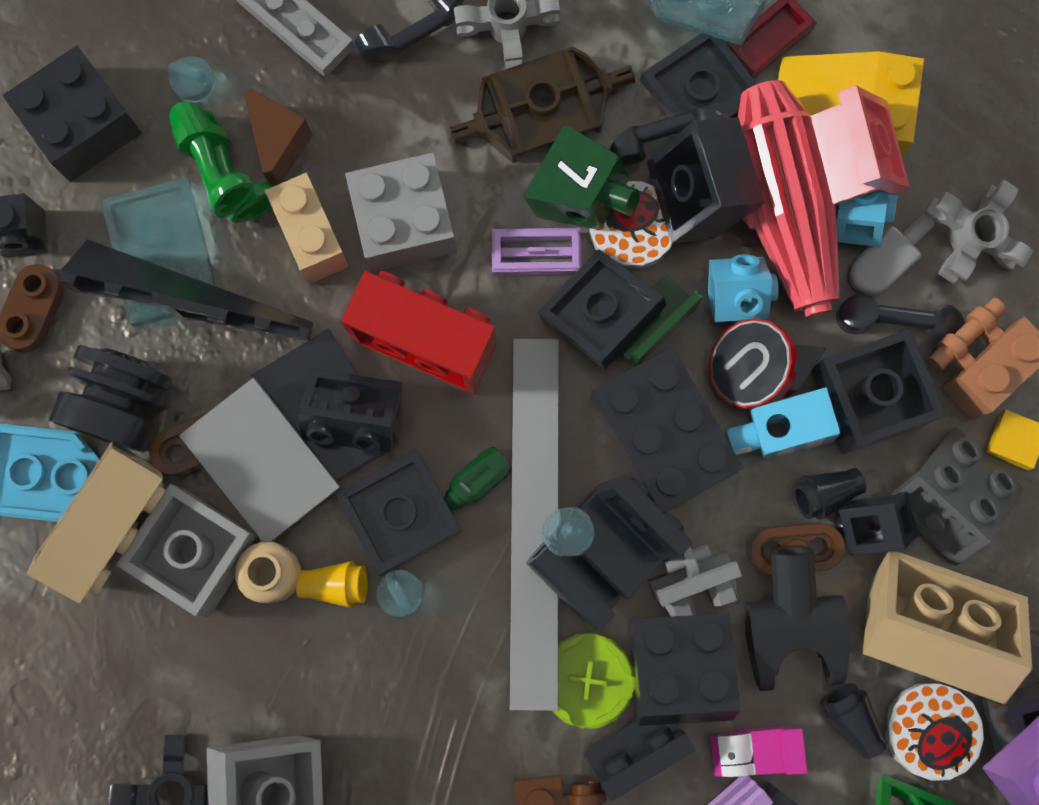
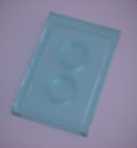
M187 177L101 200L113 249L216 286L191 182ZM125 301L129 323L134 328L176 317L164 307Z

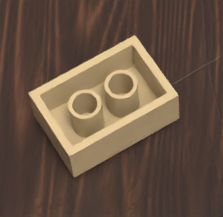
M112 441L34 556L27 575L79 604L88 592L96 596L111 573L109 568L112 562L109 560L114 552L117 551L123 555L137 535L138 529L136 527L138 523L135 520L141 511L144 510L150 514L163 496L165 489L163 488L164 484L161 482L163 480L162 472L156 469L152 463Z
M888 551L868 585L863 654L1005 704L1032 670L1028 597L897 551Z

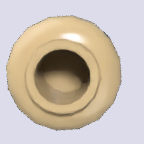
M262 541L250 545L241 553L235 565V580L238 589L246 598L257 603L275 604L286 600L296 591V585L301 573L298 557L291 549L275 542Z

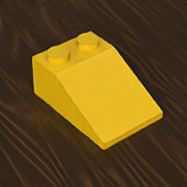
M880 51L788 56L781 58L777 80L784 81L811 116L840 105L838 92L857 85L888 102L902 156L914 142L924 58Z

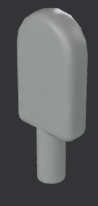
M923 212L902 233L894 226L888 227L883 232L881 247L868 246L851 264L848 277L853 289L859 294L870 297L879 296L886 292L921 258L922 253L915 244L937 222Z

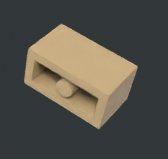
M307 172L265 190L299 270L309 285L350 267Z

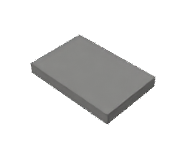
M255 378L249 380L179 435L263 542L275 540L341 488L339 483Z

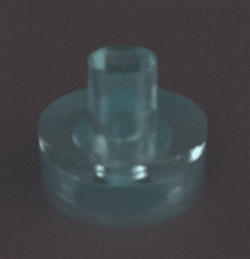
M575 507L562 508L551 513L545 520L542 530L543 540L548 549L558 556H577L584 553L591 546L594 539V525L590 517L581 509Z

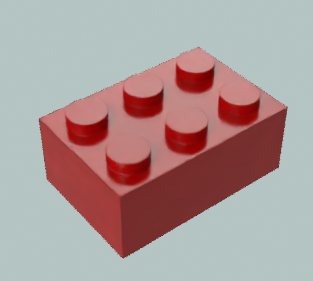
M364 271L341 319L342 325L353 342L475 395L497 348L495 327L489 324L490 318L470 308H465L463 313L446 306L448 301L444 297L432 291L423 289L421 294L406 289L404 288L405 282L402 279L388 272L380 271L379 275L376 276Z

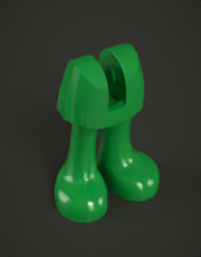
M190 102L175 104L169 116L175 142L180 153H186L195 159L207 192V201L215 216L221 219L228 216L231 222L241 223L256 219L270 211L272 206L265 190L274 186L268 182L252 183L247 174L235 172L228 152L231 141L215 114Z

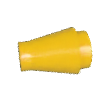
M349 561L313 570H301L299 581L296 585L297 596L299 598H310L353 608L355 603H364L368 594L367 569L364 565H356L354 561Z

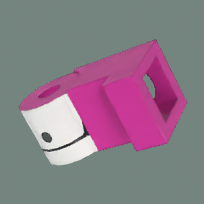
M795 725L737 729L734 732L710 735L713 773L715 776L740 777L786 773L788 775L808 774L802 728Z

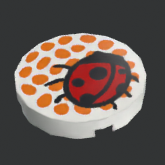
M628 181L627 186L640 191L639 204L634 213L628 216L612 210L603 227L597 230L589 228V236L595 251L600 249L626 269L641 270L657 264L670 250L672 244L654 186L645 182Z
M940 683L915 684L901 691L889 705L886 715L885 739L888 742V748L893 758L908 772L931 781L951 780L967 772L978 759L984 740L982 720L974 704L959 690Z

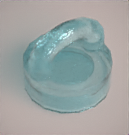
M188 56L168 65L170 86L180 99L185 102L197 103L208 98L215 87L214 73L204 60L199 57Z
M395 570L381 578L377 586L376 597L384 612L392 616L404 617L414 613L420 607L423 601L424 589L416 575L406 570Z

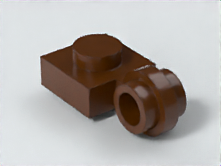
M561 774L514 779L516 805H603L604 802H607V796L605 791L601 790L600 781L573 783L572 793H563Z

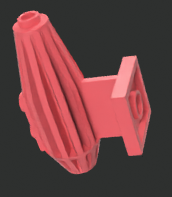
M772 80L746 89L742 92L740 98L738 118L766 202L744 217L743 221L749 226V229L756 230L794 310L804 311L806 318L832 312V303L840 300L836 204L877 190L894 194L908 189L910 186L886 100L855 85L838 92L840 105L811 116L784 81Z

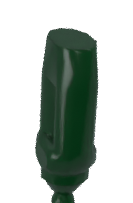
M495 447L483 450L453 477L449 489L445 492L444 500L450 510L461 509L463 506H470L479 502L508 476L512 466Z

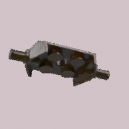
M572 46L483 77L479 91L477 112L473 113V120L453 127L450 126L451 136L455 145L478 136L480 138L484 137L489 144L511 163L517 162V155L554 143L564 125L571 127L579 133L597 128V133H601L607 94L611 93L614 89L634 84L635 75L630 65L606 73L605 68L600 70L585 52ZM547 90L554 95L555 101L552 105L541 108L534 105L530 98L536 91Z

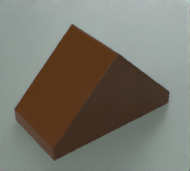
M254 89L244 90L262 173L268 183L276 186L284 181L313 135L305 118Z

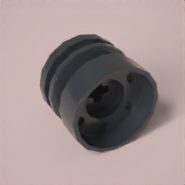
M78 345L73 358L92 366V370L88 372L69 367L66 375L84 385L85 388L82 394L60 391L48 421L109 443L113 441L127 449L144 453L155 424L136 414L139 405L161 408L164 401L145 392V389L148 386L167 391L172 379L155 370L149 363L134 356L109 348L98 349Z

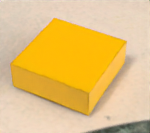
M1007 409L1001 411L985 453L1027 471L1034 469L1039 456V423Z

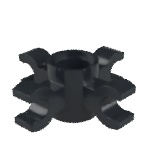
M165 735L162 775L157 777L151 784L110 785L109 805H162L158 799V790L165 781L169 780L177 781L183 786L185 799L182 805H208V784H193L192 780L183 773L186 735Z

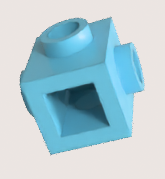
M877 190L836 204L838 242L881 247L884 223H894L898 195H889L888 192Z
M742 254L732 259L709 260L708 302L715 322H739L752 318L769 319L771 301H777L778 279L775 273L770 274L764 257Z

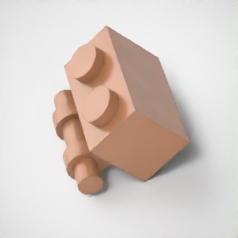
M992 298L984 307L977 306L966 317L967 322L955 334L948 333L937 344L938 349L928 358L929 364L937 371H942L950 363L957 369L940 387L971 420L992 413L1039 369V330L1026 317L1001 329L997 325V319L1007 309L1004 303L997 298ZM980 336L986 344L972 356L968 352L967 347Z

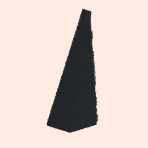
M88 239L61 269L59 282L76 293L164 307L179 319L308 341L311 338L314 324L312 321Z

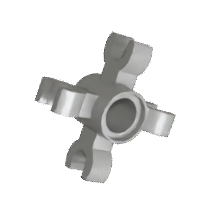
M488 0L487 6L462 5L454 8L457 37H468L481 31H489L495 40L502 43L505 69L522 64L523 55L520 39L524 36L528 25L553 26L560 24L559 0ZM503 12H512L517 15L510 20L498 17Z
M1005 179L1001 180L998 187L990 185L983 194L981 204L975 212L965 208L957 197L948 192H944L940 199L936 197L931 199L924 213L932 220L950 227L949 241L954 248L953 253L942 265L939 275L951 283H956L959 277L967 280L975 268L977 257L983 251L993 256L994 260L1007 270H1013L1016 263L1021 267L1026 266L1033 250L1026 244L1008 237L1009 224L1003 214L1016 197L1018 188ZM975 224L981 229L982 239H979L976 235Z

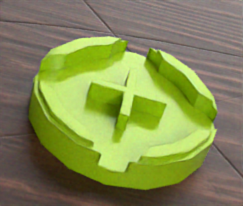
M595 633L576 634L559 642L558 711L552 712L563 722L579 728H601L617 720L629 706L634 690L633 667L626 652L612 639Z

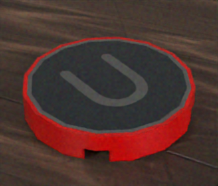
M757 318L739 321L725 330L714 344L708 362L709 380L716 394L729 405L737 408L750 410L780 401L794 384L797 374L794 371L796 366L795 359L798 360V350L791 336L771 321Z

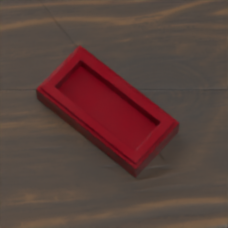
M778 0L726 44L751 77L755 79L813 31L817 22L796 0Z

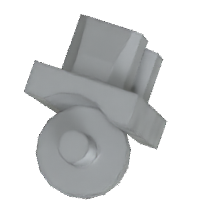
M706 544L695 549L689 547L682 557L664 560L663 563L667 573L648 580L653 595L661 606L665 607L671 617L696 615L697 611L691 595L707 590L710 601L715 607L737 601L738 593L735 579L742 575L736 561L732 562L726 551L712 555Z

